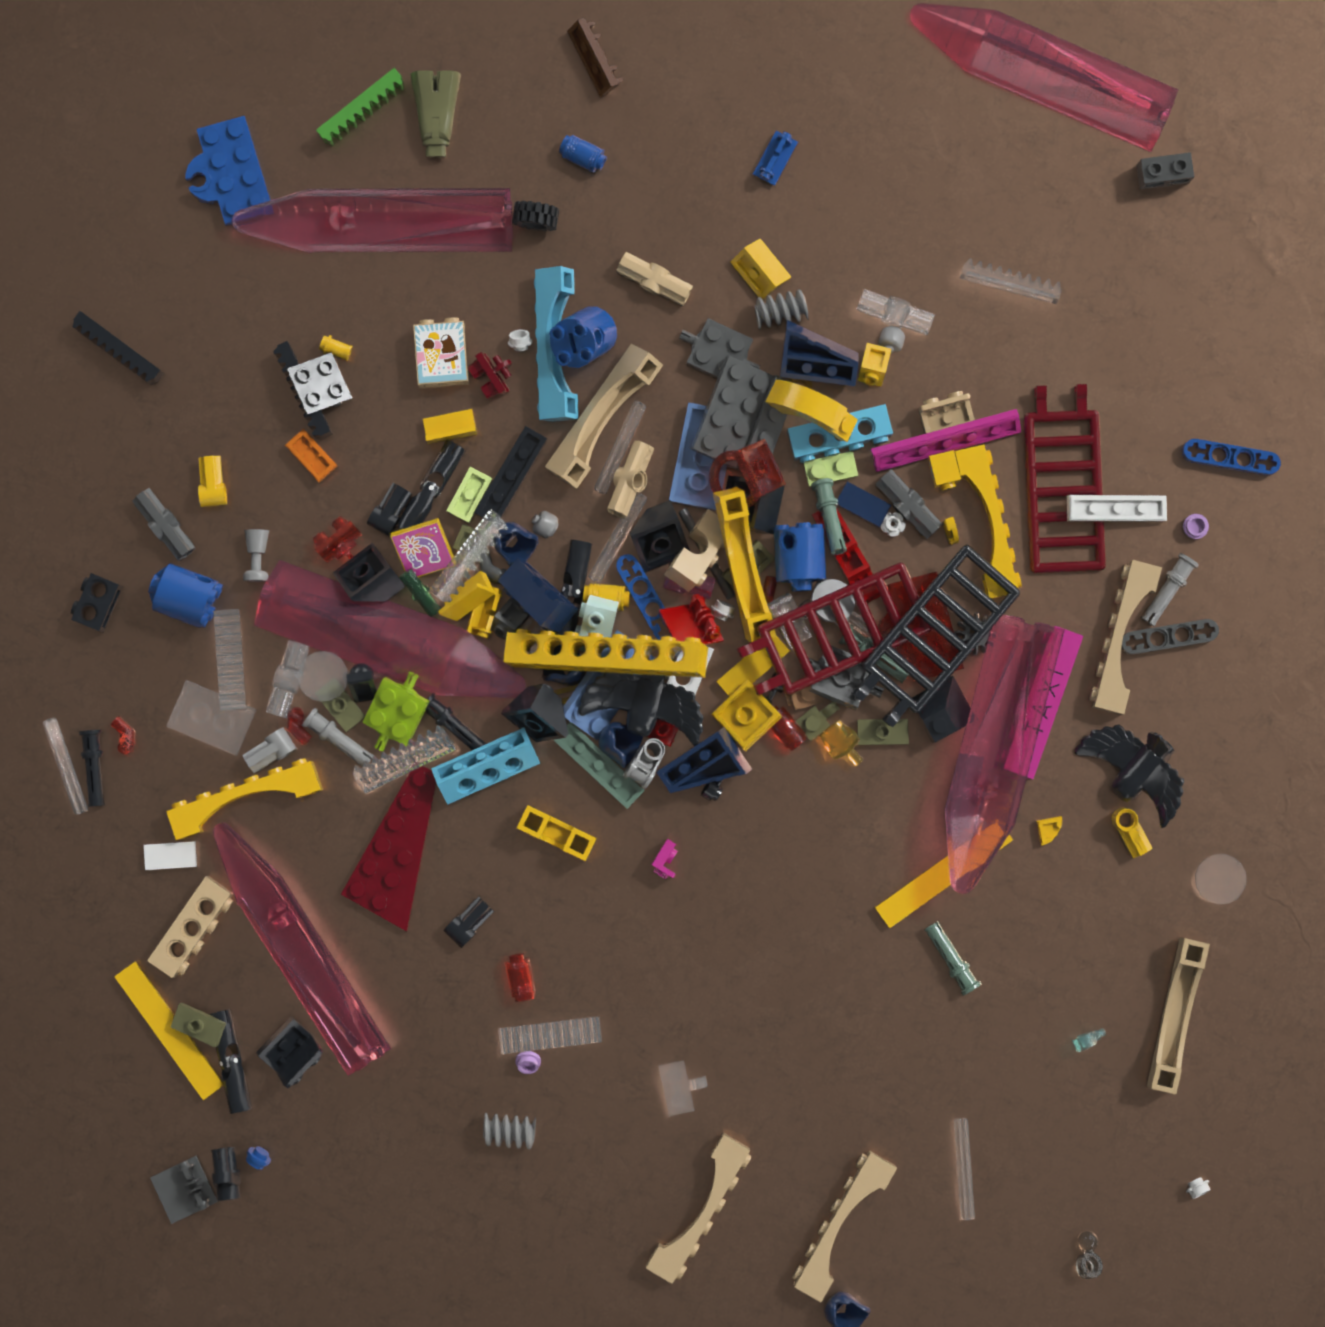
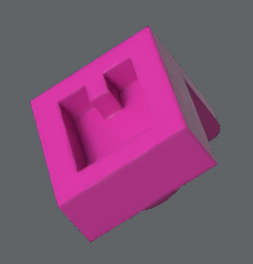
M669 839L665 841L651 864L656 867L653 872L664 879H667L668 876L674 878L676 875L663 866L665 862L670 864L678 852L674 849L676 844Z

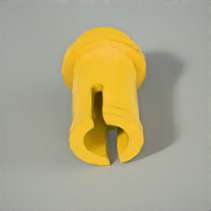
M329 335V337L323 336L319 350L323 351V354L332 352L334 356L347 361L353 346L332 339V336Z

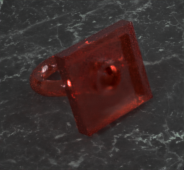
M765 438L740 450H729L721 453L714 459L709 470V483L712 492L722 491L719 482L720 469L724 463L736 460L751 491L750 495L746 497L748 508L753 506L761 496L786 485Z

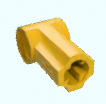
M204 456L198 458L201 484L198 486L200 506L227 505V491L225 483H223L221 457Z
M1122 807L1116 809L1112 814V824L1117 828L1131 857L1136 858L1153 849L1138 821L1135 811ZM1123 813H1128L1131 818L1127 826H1121L1119 818Z

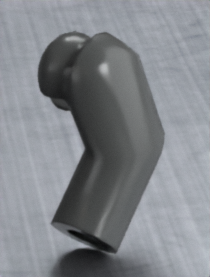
M490 552L478 554L481 571L486 573L489 581L501 584L498 580L507 570L504 568L499 569L492 564Z

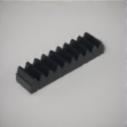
M79 311L73 319L72 327L94 344L97 343L102 350L105 349L110 356L113 355L117 361H121L125 367H129L132 372L137 373L140 378L145 379L150 385L159 382L164 375L159 368L83 312Z
M285 341L277 345L278 347L273 353L279 358L277 361L281 367H284L282 372L287 376L289 374L286 369L298 365L299 362L290 343ZM288 376L286 380L291 385L293 383L290 377ZM292 385L290 389L295 394L297 392L294 386ZM297 394V395L295 396V399H296V400L298 401V403H299V402H301V401H300V399H299V397H298V394ZM301 403L299 407L302 411H305ZM322 410L309 415L306 412L303 414L306 420H311L308 426L311 430L315 429L312 432L315 438L324 439L333 435Z
M527 426L524 427L475 510V514L495 526L500 523L512 499L516 496L521 484L526 479L527 474L548 440L546 437Z

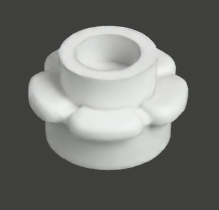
M515 330L509 334L508 346L515 351H525L532 344L533 340L530 339L528 331Z
M888 512L880 527L888 536L895 537L899 535V532L904 531L905 522L900 513ZM895 522V526H891L890 523Z
M716 600L715 605L711 606V609L714 611L713 615L721 620L727 621L728 617H734L735 607L725 601Z
M1202 1177L1188 1183L1189 1189L1186 1192L1190 1193L1192 1199L1211 1191L1208 1185L1209 1180L1203 1181Z

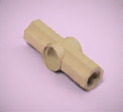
M628 252L624 254L616 270L620 275L639 283V286L655 295L660 294L682 306L686 303L693 289L692 285L671 275L662 266L652 262L649 264Z
M635 440L633 442L624 467H619L613 477L615 490L606 510L610 514L626 519L637 492H642L647 484L645 471L654 451L652 446Z

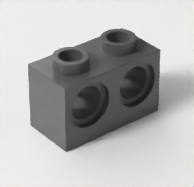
M1191 152L1141 159L1137 164L1140 190L1190 183L1194 178Z

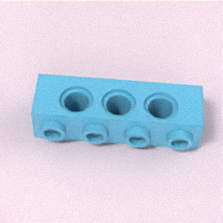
M886 404L849 413L858 420L848 442L836 440L832 434L814 423L788 428L787 435L794 461L800 459V462L804 463L805 461L815 460V455L823 453L825 457L837 455L840 453L839 449L849 447V451L864 448L863 443L873 441L874 445L888 442V437L892 436L893 431ZM868 423L872 429L871 433L868 435L861 434L858 431V425ZM812 435H819L822 438L823 444L820 447H813L809 443V438Z
M522 728L431 769L448 805L540 764V761L525 728Z

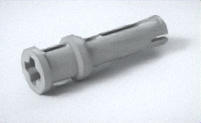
M1182 553L1178 555L1179 560L1173 569L1166 573V582L1141 617L1145 622L1149 620L1148 624L1154 627L1178 589L1186 586V580L1192 570L1199 566L1197 562Z
M316 708L311 711L302 724L304 728L308 727L318 734L320 740L329 741L363 768L374 757L373 754L366 751L337 729L334 721H328L320 715Z

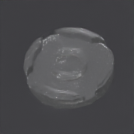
M327 651L314 652L305 657L299 665L297 681L302 693L308 698L318 702L331 701L338 697L346 688V675L348 671L343 660L336 654Z
M1213 854L1205 858L1198 866L1195 874V884L1200 895L1207 901L1215 904H1229L1237 900L1247 883L1243 865L1234 857L1226 854Z

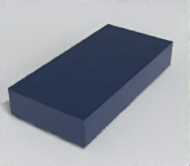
M848 481L838 497L839 507L880 528L891 507V504Z

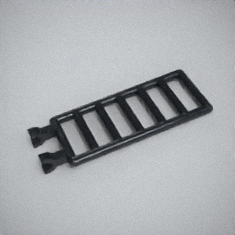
M964 545L863 662L862 667L869 674L854 689L852 694L863 701L877 682L885 687L899 700L882 718L891 727L896 725L908 708L913 713H919L1019 597L1020 590L971 546ZM966 557L1008 593L999 605L957 569ZM950 576L992 612L983 624L941 589ZM933 596L939 599L975 631L966 643L925 608V605ZM917 615L959 651L950 662L946 661L908 627ZM900 635L904 636L942 670L933 682L891 646ZM883 654H886L926 689L917 701L875 666Z

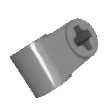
M651 738L642 744L625 769L623 777L633 779L641 784V788L645 790L652 781L656 769L665 754L664 744L656 738ZM646 748H649L653 751L654 757L650 756L647 753Z

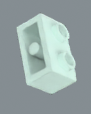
M589 595L587 603L582 602L579 617L583 618L581 626H576L575 632L579 633V636H588V633L603 634V637L611 638L619 602ZM585 646L579 648L580 651L585 652Z

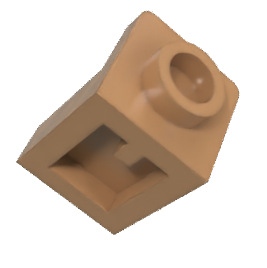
M811 686L790 695L785 693L788 707L793 706L794 711L824 703L822 696L809 691Z

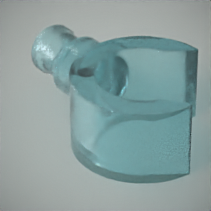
M1101 1028L1098 1031H1089L1077 1036V1039L1072 1040L1077 1052L1097 1044L1101 1037L1106 1036V1031Z

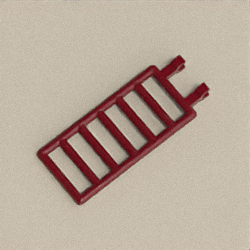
M1077 384L1074 386L1076 411L1047 412V385L1036 386L1034 388L1036 412H1028L1024 415L1030 568L1033 573L1100 571L1106 567L1104 521H1094L1095 535L1039 538L1040 522L1067 521V511L1038 512V497L1103 495L1100 415L1097 410H1087V384ZM1090 420V435L1035 437L1034 422ZM1091 445V460L1036 462L1035 447ZM1092 470V485L1037 487L1036 472ZM1095 546L1096 561L1040 563V548Z
M902 562L894 564L760 624L757 628L760 639L737 648L740 658L765 648L777 676L753 686L756 694L761 695L782 685L784 692L790 695L864 662L881 643L883 638L861 590L876 585L892 624L895 626L901 617L884 580L898 574L911 604L913 605L919 598L905 564ZM853 595L875 645L862 652L839 603V600ZM828 605L851 653V657L839 662L815 612ZM805 615L828 664V667L814 672L792 622ZM917 615L920 626L911 630L920 637L929 633L932 627ZM781 626L784 627L805 674L804 678L791 683L769 631ZM900 635L891 646L895 648L909 641Z

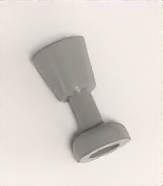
M244 530L247 551L251 553V570L244 572L243 581L267 582L269 581L268 573L261 570V554H264L266 551L269 530Z

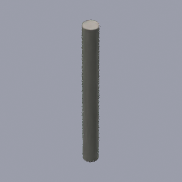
M685 508L679 511L678 514L690 533L696 523L688 509ZM716 561L713 567H709L726 599L729 600L736 595L730 584L721 576L723 571Z

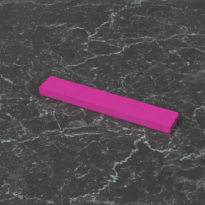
M1017 409L872 448L871 453L875 471L879 472L926 459L931 455L955 451L1021 433L1019 413Z

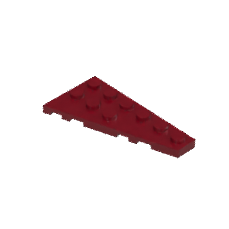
M415 762L341 893L344 897L406 932L409 927L437 784L432 770L418 762Z

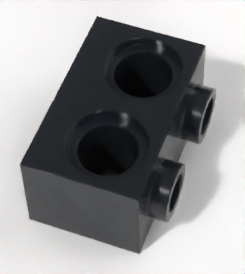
M91 573L89 577H85L80 590L83 593L80 600H76L72 606L71 614L73 616L71 620L104 633L123 586ZM98 584H104L106 588L105 594L101 597H96L94 589ZM93 607L96 615L92 620L87 621L84 616L85 610Z

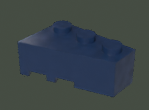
M787 320L780 377L849 386L856 385L859 365L858 352Z
M517 558L498 580L504 586L502 590L512 599H516L520 607L531 615L545 630L549 631L551 629L560 632L578 611V608L533 566L520 558Z
M723 727L657 771V774L668 791L673 793L721 781L726 778L745 775L752 768L725 727Z

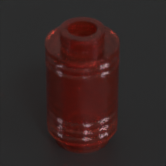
M775 705L774 708L783 717L770 730L786 749L789 748L793 751L807 739L805 737L806 733L784 706L779 709Z
M524 953L510 955L509 961H506L505 965L512 993L511 996L515 998V1002L535 998L534 993L537 991L535 989L530 957H524Z

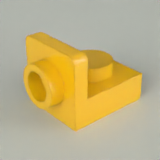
M867 343L858 381L864 382L867 385L881 387L886 374L891 349Z

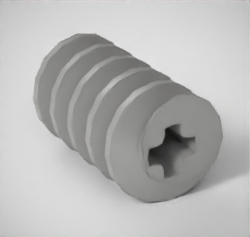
M800 289L796 291L795 297L790 291H787L785 299L781 293H777L776 301L773 300L771 295H767L766 303L763 302L761 297H757L756 305H754L759 330L763 321L770 328L772 320H775L778 326L781 325L782 318H785L786 321H791L792 316H795L796 320L800 322L802 314H805L807 320H809L805 296Z
M485 1113L483 1138L486 1145L490 1146L493 1139H495L497 1147H500L503 1140H505L507 1148H510L513 1141H515L517 1148H521L523 1142H525L527 1149H531L535 1139L536 1117L532 1124H530L528 1116H525L523 1122L520 1123L516 1115L512 1122H509L508 1115H504L502 1122H500L498 1114H494L492 1121H489L488 1114Z

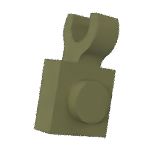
M834 701L820 712L814 706L795 722L809 740L812 741L831 726L826 719L840 708Z

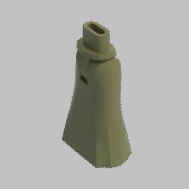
M414 71L410 75L417 107L420 135L423 146L426 147V157L444 158L446 157V147L449 146L461 73L456 71H437V75H434L433 71Z

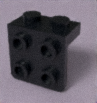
M292 1016L256 1052L260 1059L276 1071L286 1088L296 1085L302 1079L307 1069L318 1063L323 1053L313 1034Z

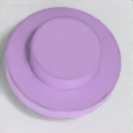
M1200 514L1188 516L1183 523L1184 533L1191 539L1204 537L1209 529L1207 519Z
M524 1051L516 1056L515 1064L521 1073L532 1074L538 1070L541 1058L532 1051Z

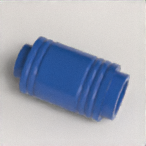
M566 135L559 148L562 158L593 173L597 169L601 170L607 159L604 156V149L575 135Z

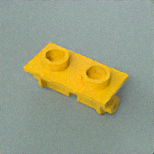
M492 587L495 594L472 610L466 629L467 633L488 639L489 634L492 632L490 629L500 597L502 598L501 589Z

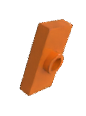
M304 428L285 444L319 483L338 467Z

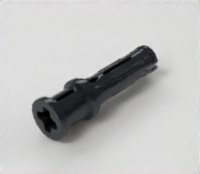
M434 692L427 699L429 704L425 712L436 720L435 724L437 726L443 725L471 750L488 744L454 716L453 709L441 703L436 698Z
M102 729L79 731V735L82 736L83 746L81 756L82 759H85L88 807L105 805L100 757L104 755V751L101 750L100 746Z

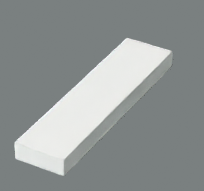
M1068 495L1067 521H1167V496Z

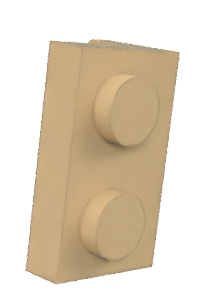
M962 391L948 394V399L938 401V397L923 401L924 405L920 406L919 413L925 434L974 421L969 393L963 394Z

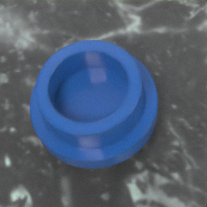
M257 1146L256 1148L250 1147L248 1149L246 1161L249 1165L262 1170L270 1164L269 1153L264 1148Z

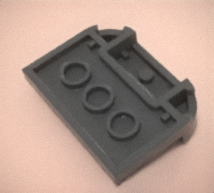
M730 355L726 356L692 443L691 450L740 471L764 467L773 454L787 414H782L765 401L775 380H785L778 375L773 376Z

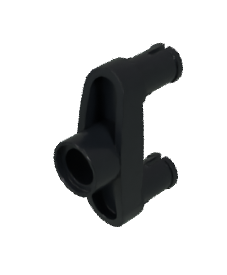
M235 1147L211 1150L214 1166L212 1180L213 1187L217 1191L218 1201L241 1198L239 1188L241 1175L240 1169H237Z

